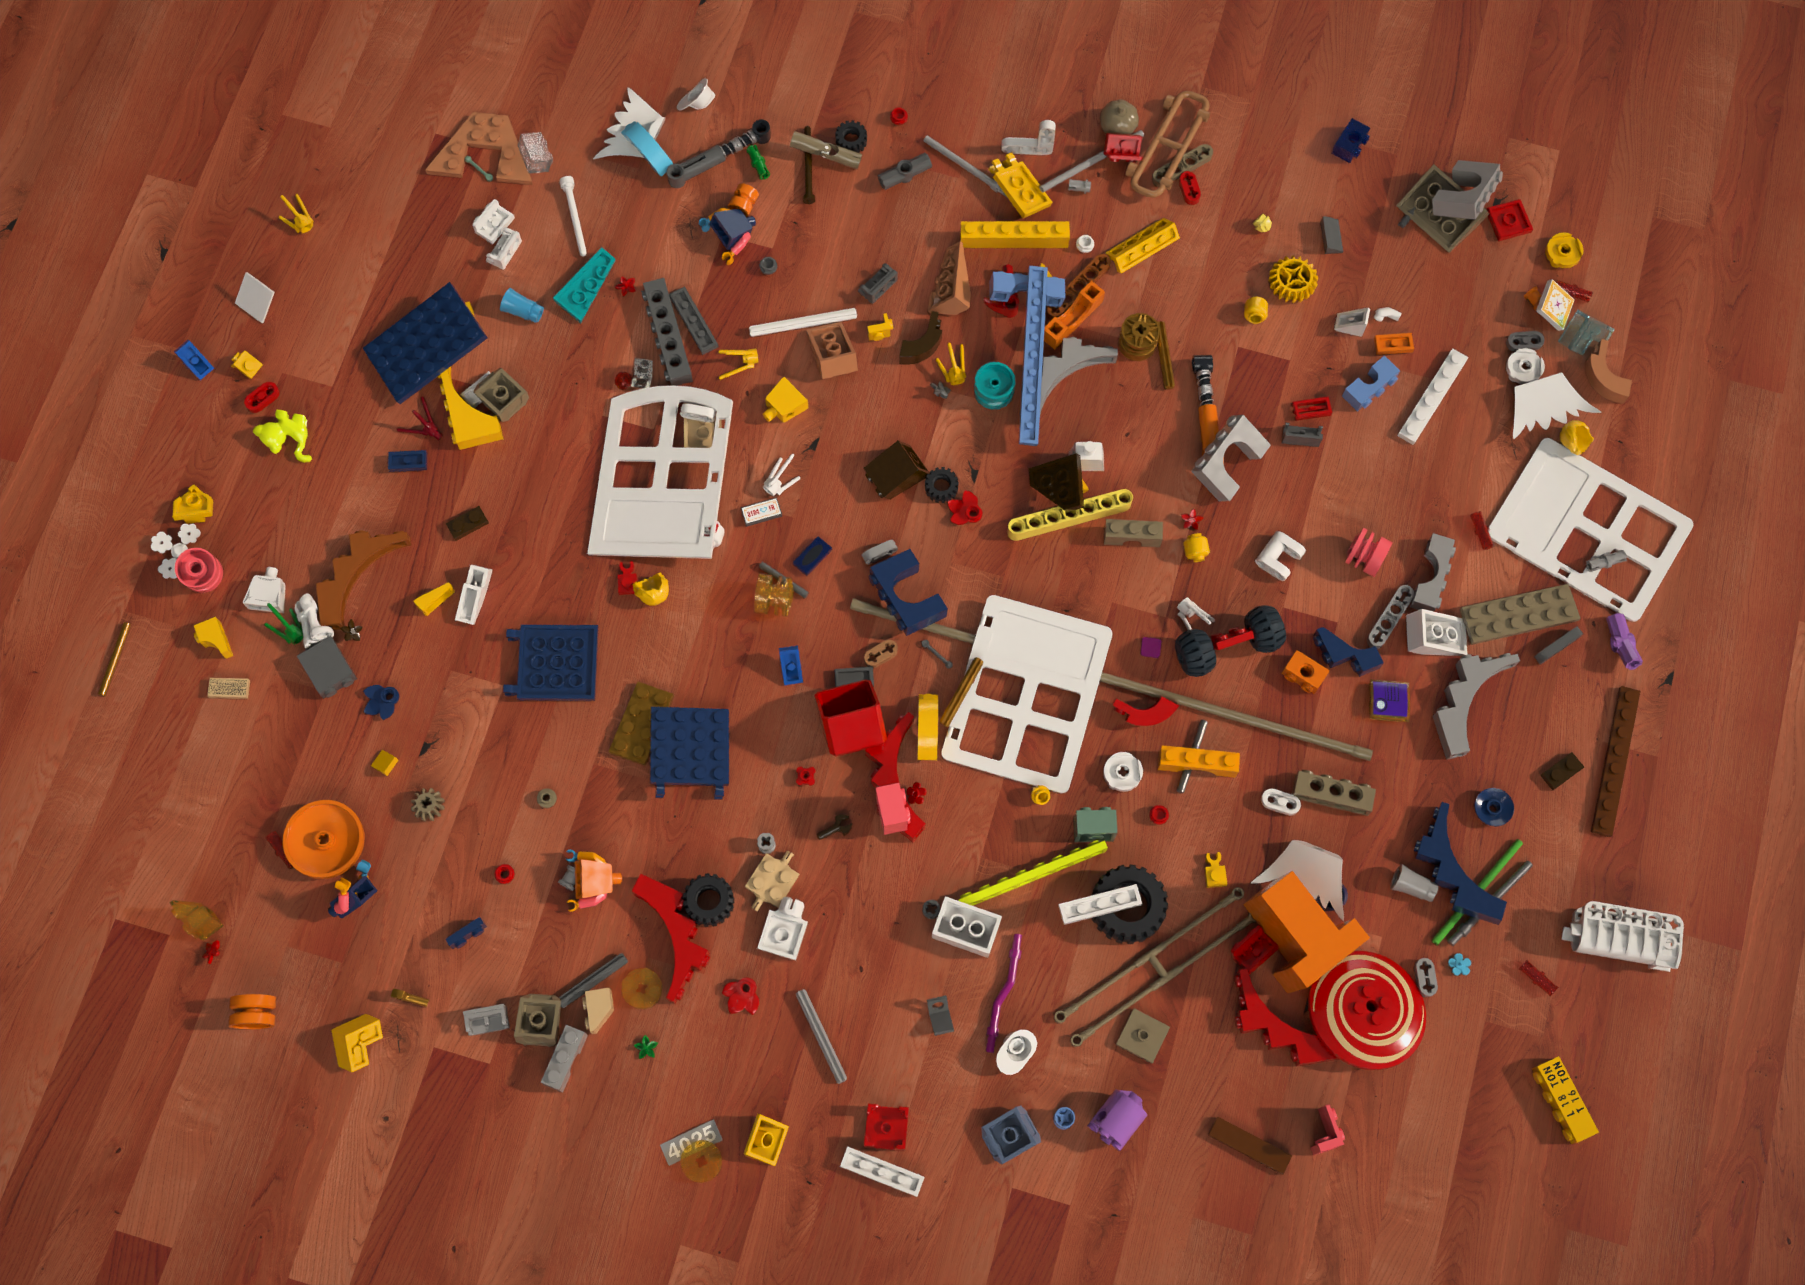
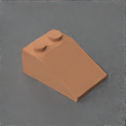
M842 322L806 330L822 379L858 371L856 352Z

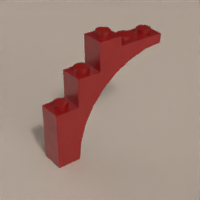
M909 712L905 716L901 715L895 723L897 726L893 730L889 729L886 732L887 740L884 745L865 750V756L880 767V769L876 768L870 776L872 778L871 785L875 788L899 783L897 774L899 750L905 734L914 723V716ZM906 801L904 807L909 808L911 819L910 824L907 825V830L900 831V833L913 843L925 829L926 823L914 813ZM877 808L876 812L880 816L879 809Z
M640 874L632 889V893L650 905L659 914L672 938L675 952V969L672 984L666 998L669 1002L676 1004L677 1000L680 1001L685 993L683 988L686 982H690L694 975L693 968L699 971L703 967L706 968L711 958L709 956L710 953L707 949L690 942V939L695 938L698 928H696L697 923L677 913L684 908L683 893Z
M1247 968L1239 969L1236 972L1237 975L1234 976L1236 987H1239L1241 994L1238 996L1239 1005L1244 1009L1236 1013L1237 1017H1234L1235 1026L1237 1029H1240V1034L1264 1030L1265 1033H1262V1038L1268 1050L1292 1046L1290 1055L1296 1066L1340 1060L1322 1044L1317 1035L1296 1030L1276 1017L1259 998L1252 985Z

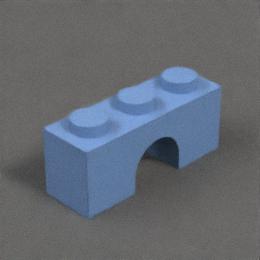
M1384 355L1371 367L1368 373L1374 383L1366 384L1357 378L1345 389L1342 397L1357 412L1362 407L1365 409L1372 403L1371 399L1375 396L1378 398L1385 392V387L1388 385L1391 387L1397 382L1400 370Z

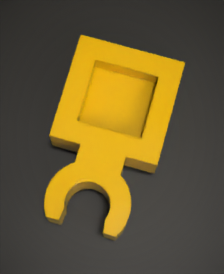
M1220 852L1216 853V860L1210 858V853H1207L1205 856L1206 862L1210 865V867L1204 868L1207 888L1227 886L1225 865L1219 866L1221 861Z

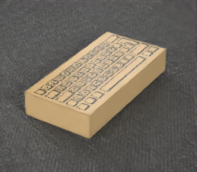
M210 678L208 697L248 699L250 680L243 678Z

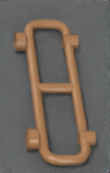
M1183 91L1176 98L1167 95L1163 108L1169 110L1145 152L1139 165L1130 162L1126 171V176L1131 177L1130 184L1135 192L1154 198L1160 196L1165 189H1171L1173 185L1171 178L1200 124L1202 121L1207 122L1210 117V112H1208L1210 105L1206 97L1193 91ZM1190 98L1201 102L1202 108L1199 109L1196 119L1183 143L1180 144L1162 137L1182 100ZM1160 143L1178 150L1165 176L1162 177L1159 187L1152 191L1139 186L1137 182L1157 145Z

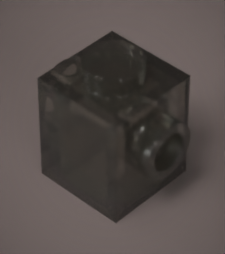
M634 358L631 369V387L649 388L653 375V361Z

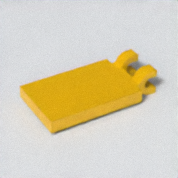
M1012 152L1005 156L1006 160L1002 163L999 159L992 161L993 166L989 167V171L994 174V180L1023 219L1051 206L1053 203L1045 192H1041L1040 184L1023 161L1019 163L1016 161Z

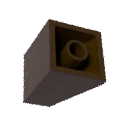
M899 440L864 467L867 473L865 476L871 483L875 484L877 487L875 490L881 498L884 497L890 500L926 479L927 474H930L913 448Z

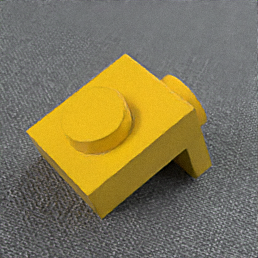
M887 313L883 314L882 324L867 326L869 341H880L883 338L890 337L893 323L892 319H888Z
M245 350L242 353L237 352L231 359L233 361L231 367L237 368L249 379H252L263 365Z

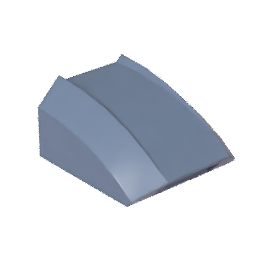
M1021 1105L981 1128L982 1138L991 1155L1001 1165L1041 1143L1040 1134L1031 1121L1028 1112Z

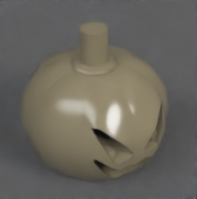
M1122 99L1110 101L1100 113L1101 127L1105 134L1131 135L1139 123L1136 107Z

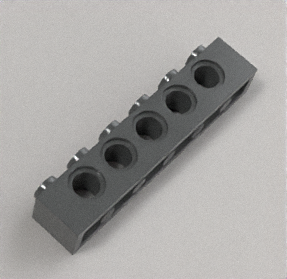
M661 278L643 283L644 290L641 293L643 300L648 301L649 306H646L648 317L652 316L653 319L650 325L652 332L657 333L658 338L654 339L657 349L661 348L662 351L659 357L661 364L666 365L667 370H664L666 381H670L671 386L693 382L665 279ZM656 299H660V300H661V301H659V302H653V301L656 300ZM660 315H665L664 318H658ZM664 331H670L668 334H662ZM669 347H674L673 350H667ZM673 363H679L676 367L671 366Z

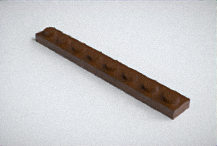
M1624 686L1619 688L1591 828L1592 833L1607 837L1613 836L1641 692L1639 690Z

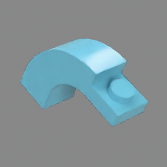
M633 121L621 132L661 177L667 172V168L673 164L660 145L638 122Z

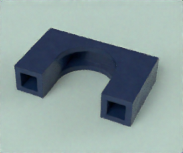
M911 549L870 567V575L868 576L870 583L878 589L880 599L886 602L889 614L891 616L894 615L899 630L904 631L906 636L946 618L948 610L939 594L918 603L904 602L895 594L893 588L898 582L919 571V562Z

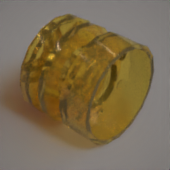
M760 573L756 585L754 612L768 614L770 606H773L774 615L778 616L780 607H782V616L787 617L792 607L794 595L792 577H787L785 585H783V576H779L777 584H773L772 575Z

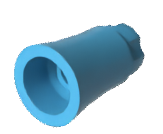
M509 288L502 298L500 311L536 323L541 319L544 307Z

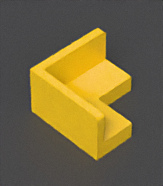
M364 1014L331 1030L338 1066L349 1072H354L369 1065L366 1046L383 1038L380 1019Z

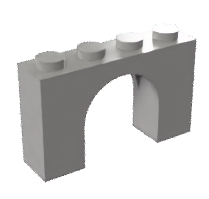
M1458 160L1452 169L1453 181L1458 186L1474 188L1460 192L1438 190L1432 199L1433 215L1476 219L1479 213L1483 211L1486 202H1489L1490 196L1495 192L1498 183L1502 181L1503 172L1500 171V164Z
M1233 415L1227 419L1224 428L1216 434L1215 440L1207 446L1204 455L1195 462V467L1191 471L1218 501H1230L1240 488L1224 468L1223 457L1227 447L1232 443L1237 445L1251 460L1261 459L1271 446L1244 415Z

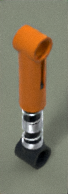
M1211 354L1192 356V372L1196 374L1199 380L1197 385L1199 386L1198 395L1201 403L1198 412L1203 448L1202 456L1207 446L1212 444L1216 434L1219 432L1217 408L1212 404L1214 401L1212 399L1213 389L1210 386V376L1213 372V358Z

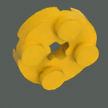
M1569 233L1554 235L1545 248L1546 257L1550 261L1551 266L1555 268H1571L1577 265L1584 251L1581 241L1578 238L1571 237L1572 234ZM1562 247H1564V249L1568 250L1569 252H1567L1566 254L1562 253Z

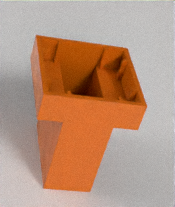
M1293 871L1275 879L1243 904L1256 922L1263 928L1265 934L1278 944L1279 952L1287 961L1285 965L1273 973V976L1287 994L1308 988L1370 939L1355 918L1334 925Z

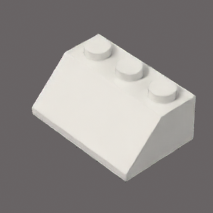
M945 896L932 932V938L988 958L1002 916Z

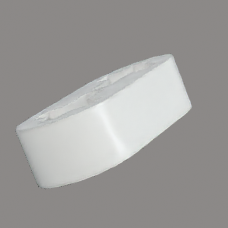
M683 404L680 415L687 419L711 423L715 421L716 410L699 405Z

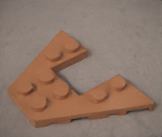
M473 112L426 168V173L430 175L462 178L468 147L501 150L496 176L497 182L533 185L508 115Z

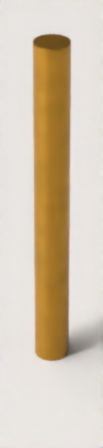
M123 622L98 692L100 696L105 697L131 627L129 623Z

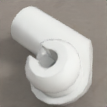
M1389 307L1379 308L1375 311L1374 319L1381 322L1384 317H1389L1398 321L1402 313Z

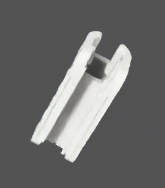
M1591 901L1574 911L1572 923H1570L1571 928H1563L1561 940L1570 941L1574 952L1648 964L1649 969L1670 972V968L1678 969L1681 961L1684 924L1682 919L1676 915ZM1673 920L1675 924H1678V927L1674 928V930L1669 924Z

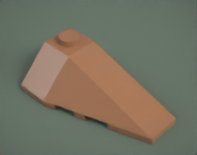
M959 241L946 249L940 266L942 272L935 280L937 284L936 289L931 292L929 297L928 312L930 313L935 311L939 312V314L957 315L970 307L971 292L963 243Z

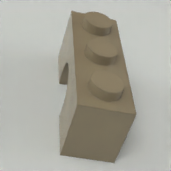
M1106 519L1104 545H1123L1126 541L1141 542L1142 547L1161 546L1163 522Z

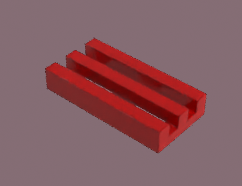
M1329 396L1293 401L1291 404L1294 409L1295 421L1332 415ZM1326 403V405L1310 406V407H1307V408H1300V409H1298V407H1300V406Z

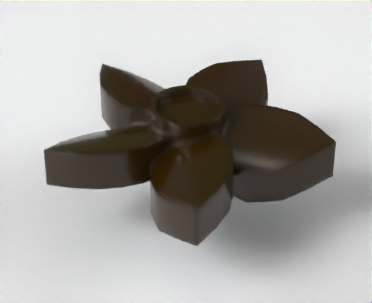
M350 619L348 627L340 628L346 633L344 639L345 641L351 639L360 641L358 632L363 627H355L353 620Z

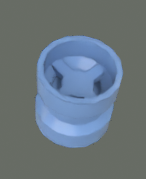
M1067 1107L1058 1109L1053 1117L1055 1126L1061 1130L1070 1128L1075 1121L1074 1112Z

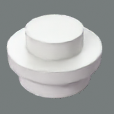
M1082 235L1077 239L1076 247L1080 252L1088 253L1094 248V240L1089 235Z

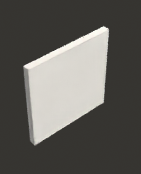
M246 272L235 304L259 322L264 323L275 292Z

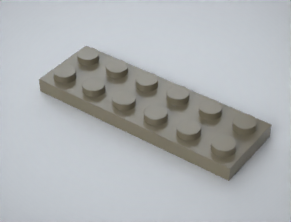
M1569 584L1469 605L1460 609L1471 645L1577 622L1581 619Z

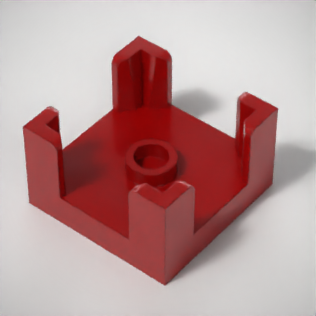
M868 1103L864 1147L905 1151L909 1107L878 1106V1104Z

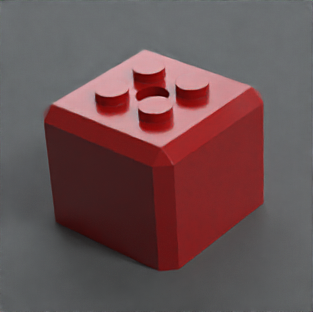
M862 680L818 691L814 695L822 731L831 755L837 757L884 745L887 735L881 707L870 680Z

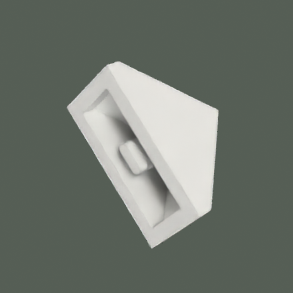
M1363 308L1337 313L1334 330L1362 337L1368 323L1370 309Z

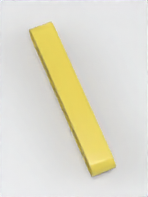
M1122 489L1085 499L1084 508H1090L1092 512L1088 513L1084 511V508L1070 512L1075 515L1074 517L1066 516V513L1069 512L1060 507H1055L1014 518L1009 522L1007 534L1011 540L1017 541L1125 512L1131 507L1133 494L1127 489ZM1125 498L1128 502L1123 503L1119 499ZM1102 503H1108L1110 507L1105 508L1102 506ZM1053 517V518H1055L1057 521H1056V522H1050V521L1048 520V518ZM1036 522L1039 526L1032 527L1030 523ZM1018 527L1021 531L1014 532L1012 528Z

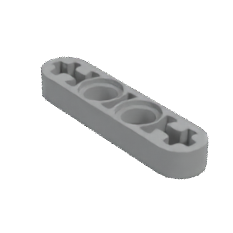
M1408 585L1398 588L1367 638V643L1370 647L1376 646L1379 649L1384 645L1413 599V588ZM1406 591L1408 594L1403 602L1399 601L1402 593ZM1392 605L1398 606L1400 613H1392L1390 607ZM1381 621H1389L1391 624V628H1383L1381 626ZM1379 632L1383 633L1379 641L1374 643L1373 641Z

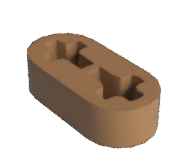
M885 640L868 650L864 655L866 666L877 668L894 658L898 653L897 643L893 640ZM886 646L893 647L892 653H890L889 651L885 653L882 652L886 650ZM870 655H872L873 657L880 655L876 658L875 663L873 661L869 662Z

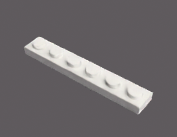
M1452 348L1397 436L1412 445L1415 444L1469 357Z

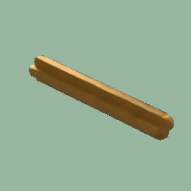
M1158 321L1160 333L1157 344L1164 388L1169 390L1174 388L1175 382L1165 322Z
M977 657L973 659L940 719L941 725L949 727L983 665L981 659Z

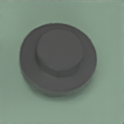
M772 257L763 258L759 264L760 271L766 275L775 273L777 270L776 260Z

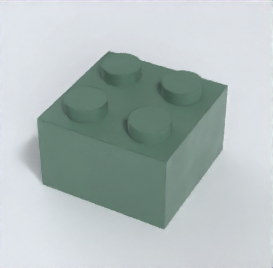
M1083 807L1076 810L1073 819L1074 843L1093 842L1099 840V842L1104 840L1105 842H1114L1117 835L1116 810H1111V807H1101L1099 810Z

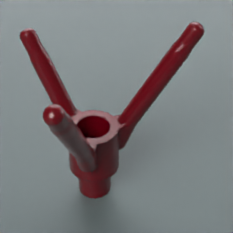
M421 397L420 399L429 422L427 423L419 413L413 410L412 413L425 425L423 430L397 428V432L429 435L439 441L443 435L435 426L424 397Z

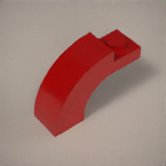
M1162 696L1158 698L1154 705L1146 709L1134 708L1117 698L1111 704L1115 706L1114 711L1122 715L1128 713L1125 719L1126 722L1139 726H1151L1168 719L1179 707V705Z

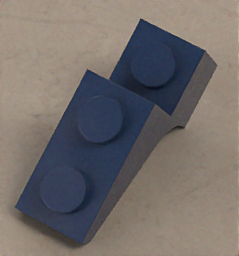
M1324 627L1318 628L1314 633V643L1317 647H1320L1322 659L1330 668L1351 660L1353 671L1357 672L1358 676L1361 677L1380 669L1384 664L1376 646L1368 649L1353 648Z

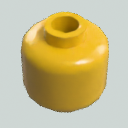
M1258 296L1246 300L1244 304L1245 319L1252 324H1259L1266 320L1268 316L1267 301Z
M1201 533L1191 534L1183 542L1185 556L1187 559L1193 560V562L1204 561V557L1210 553L1208 540Z

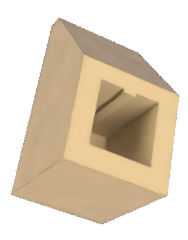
M610 988L585 991L586 997L582 998L584 1010L587 1009L588 1017L585 1018L586 1029H590L592 1034H597L614 1011L612 990Z

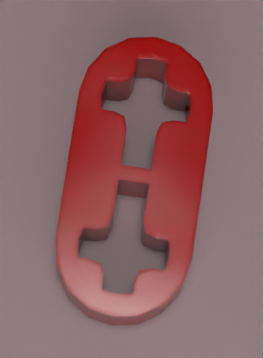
M1185 171L1180 176L1179 186L1184 201L1189 205H1195L1200 200L1201 191L1195 174ZM1185 178L1191 180L1190 185H1188L1186 180L1184 181ZM1190 191L1192 192V195L1195 196V198H1192V196H1189V195H1190Z

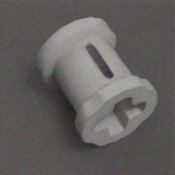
M770 833L760 834L757 839L759 850L763 854L772 853L776 847L773 835ZM764 840H765L766 842L769 841V842H770V846H767V845H764V846H763V841H764Z
M568 865L566 867L568 870L558 883L573 891L575 889L573 887L575 885V868Z

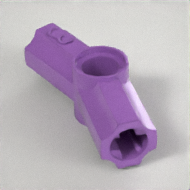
M1617 613L1608 616L1606 620L1611 633L1610 644L1613 652H1618L1626 668L1629 670L1636 669L1642 665L1643 660L1636 649L1635 637L1629 632L1624 614Z

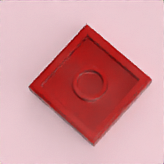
M1521 199L1486 209L1498 241L1532 233L1534 230Z

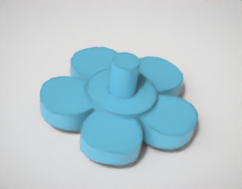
M1457 953L1454 959H1449L1448 965L1453 968L1452 973L1458 976L1460 973L1468 975L1470 973L1468 967L1471 965V961L1469 958L1463 960V955Z

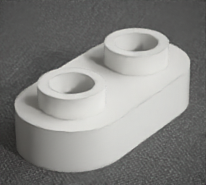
M1276 789L1266 790L1261 797V803L1265 808L1288 816L1295 815L1301 807V802L1296 796ZM1268 797H1272L1274 802L1270 803ZM1286 804H1292L1293 808H1287Z

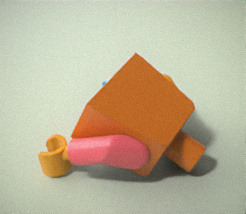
M571 849L566 851L567 853L574 854L572 859L566 860L571 863L575 862V897L579 899V901L575 899L567 901V903L574 902L575 908L568 911L573 912L578 907L582 909L596 906L606 899L607 893L613 891L612 885L622 883L621 873H612V865L606 863L605 859L596 853L581 851L576 853Z

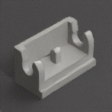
M504 1004L463 1011L465 1028L469 1036L510 1029L507 1006Z

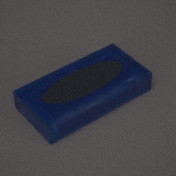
M818 536L794 560L793 565L808 576L832 551V547Z

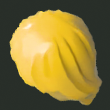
M1572 420L1565 424L1559 435L1561 443L1576 455L1584 453L1594 440L1588 426L1579 420Z
M660 572L649 577V579H644V581L638 583L635 582L633 583L634 595L639 597L646 605L656 606L664 602L668 597V580Z

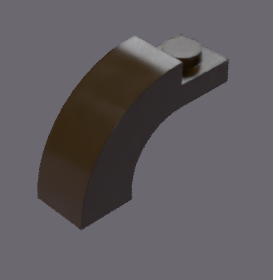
M931 312L927 332L921 338L912 341L903 340L899 364H916L928 359L935 353L941 343L943 331L940 330L942 320L939 319V312Z

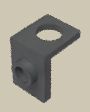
M947 996L928 999V1012L934 1035L954 1032ZM937 1002L943 1003L940 1007H932Z

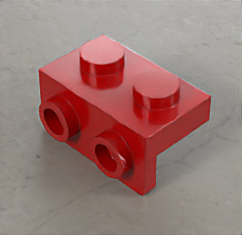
M1107 133L1103 154L1113 162H1119L1120 159L1136 163V160L1142 161L1143 157L1139 155L1142 136Z
M1258 925L1255 929H1251L1244 939L1234 944L1231 954L1233 960L1243 969L1247 968L1248 973L1251 974L1273 955L1279 947L1277 943L1264 933L1263 928Z

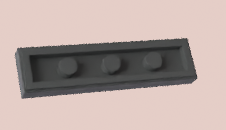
M682 287L670 293L669 297L701 354L704 355L718 348V343L687 289Z

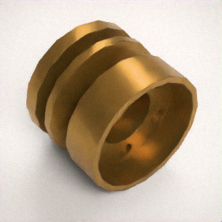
M1145 313L1132 314L1125 319L1118 341L1120 352L1124 357L1132 361H1143L1153 355L1160 333L1158 322L1152 316Z

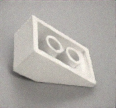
M1424 609L1406 615L1408 652L1422 655H1467L1466 628L1462 618Z

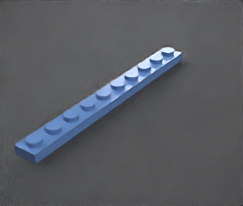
M1029 266L1019 426L1020 445H1038L1048 267Z

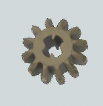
M422 788L421 795L417 792L415 793L417 799L411 800V803L414 804L411 810L416 812V818L421 817L422 821L425 822L428 817L431 821H434V815L441 817L438 811L445 810V807L441 805L445 800L440 798L441 793L439 791L434 792V789L430 788L427 792L425 788ZM429 801H430V802H431V805H428L427 808H426L424 805H425V804H429Z

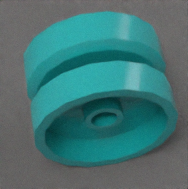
M989 362L983 365L975 376L974 396L978 403L985 408L993 410L1006 407L1012 401L1015 391V375L1012 369L1000 362Z

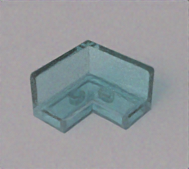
M1577 310L1558 342L1570 350L1584 355L1592 340L1600 342L1601 339L1609 340L1615 329L1603 321Z

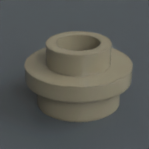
M543 789L537 795V802L543 808H551L557 801V796L551 789ZM545 795L550 796V799L548 801L543 800V797Z

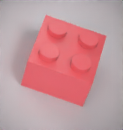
M899 783L877 787L876 800L884 835L907 830L911 817L909 808L904 807L906 805L904 788L900 789Z

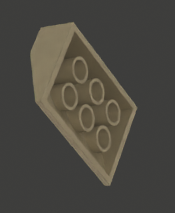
M1433 164L1396 206L1403 213L1409 215L1411 220L1450 253L1478 227L1489 213L1483 208V211L1479 213L1476 219L1433 215L1432 199L1438 190L1464 191ZM1415 207L1414 214H1410L1408 211Z

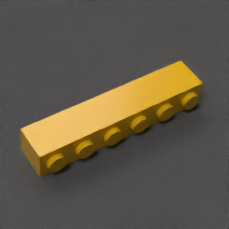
M961 221L960 241L963 243V248H1068L1070 240L1069 221Z

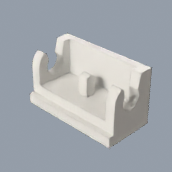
M507 227L503 228L502 236L491 254L488 253L486 255L488 263L503 270L522 242L519 232H515Z

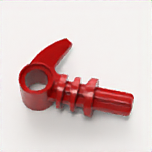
M1006 264L1002 267V271L1013 274V266ZM1017 292L1011 295L1008 302L993 301L990 298L984 297L983 302L997 313L1003 314L1008 318L1015 317L1018 313L1019 299L1017 298ZM1007 305H1013L1014 307L1009 308Z

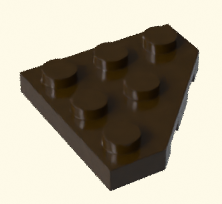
M1075 453L1029 468V481L1032 488L1066 512L1084 508L1081 457L1079 454Z

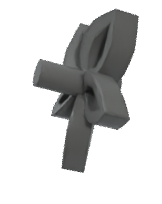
M939 382L938 385L930 384L935 389L933 393L937 397L940 395L942 398L947 399L951 391L948 387H943L942 382Z

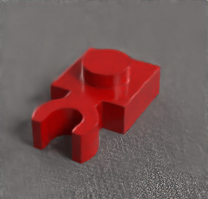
M630 561V567L627 569L624 568L623 562H620L619 567L623 574L617 575L619 595L634 594L633 583H638L637 574H632L635 568L633 561Z

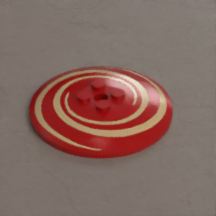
M1353 951L1310 986L1308 1010L1314 1031L1322 1044L1341 1061L1360 1069L1384 1070L1399 1065L1408 1059L1420 1045L1426 1028L1424 1000L1412 977L1393 960L1374 952ZM1367 1002H1370L1374 1005V1012H1371L1367 1009Z

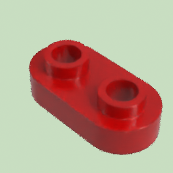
M273 382L263 383L246 396L244 400L246 408L252 413L262 411L279 397V388Z

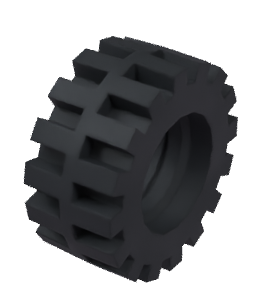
M851 120L850 123L845 121V124L842 122L835 132L836 145L860 153V150L863 151L867 145V131L863 124L860 126V122L857 121L855 123V120ZM848 134H855L859 137L854 142L844 139Z
M937 467L935 471L931 470L925 480L927 496H930V499L932 501L935 500L936 503H939V501L945 503V501H949L951 498L954 499L958 492V477L949 468L945 470V467H941V469ZM943 479L950 486L945 491H939L934 487L935 481Z

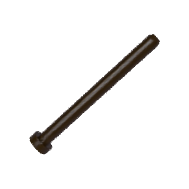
M805 126V135L811 136L810 126ZM804 152L805 195L803 196V202L805 204L815 203V195L812 192V154Z

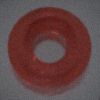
M620 372L615 377V385L618 389L625 390L631 385L632 377L627 372Z

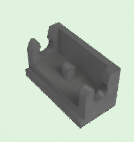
M886 263L882 265L883 267L865 285L862 284L858 289V292L872 304L898 280V272Z
M1285 422L1282 430V443L1319 447L1323 439V434H1321L1323 426H1318V428L1289 426V423Z

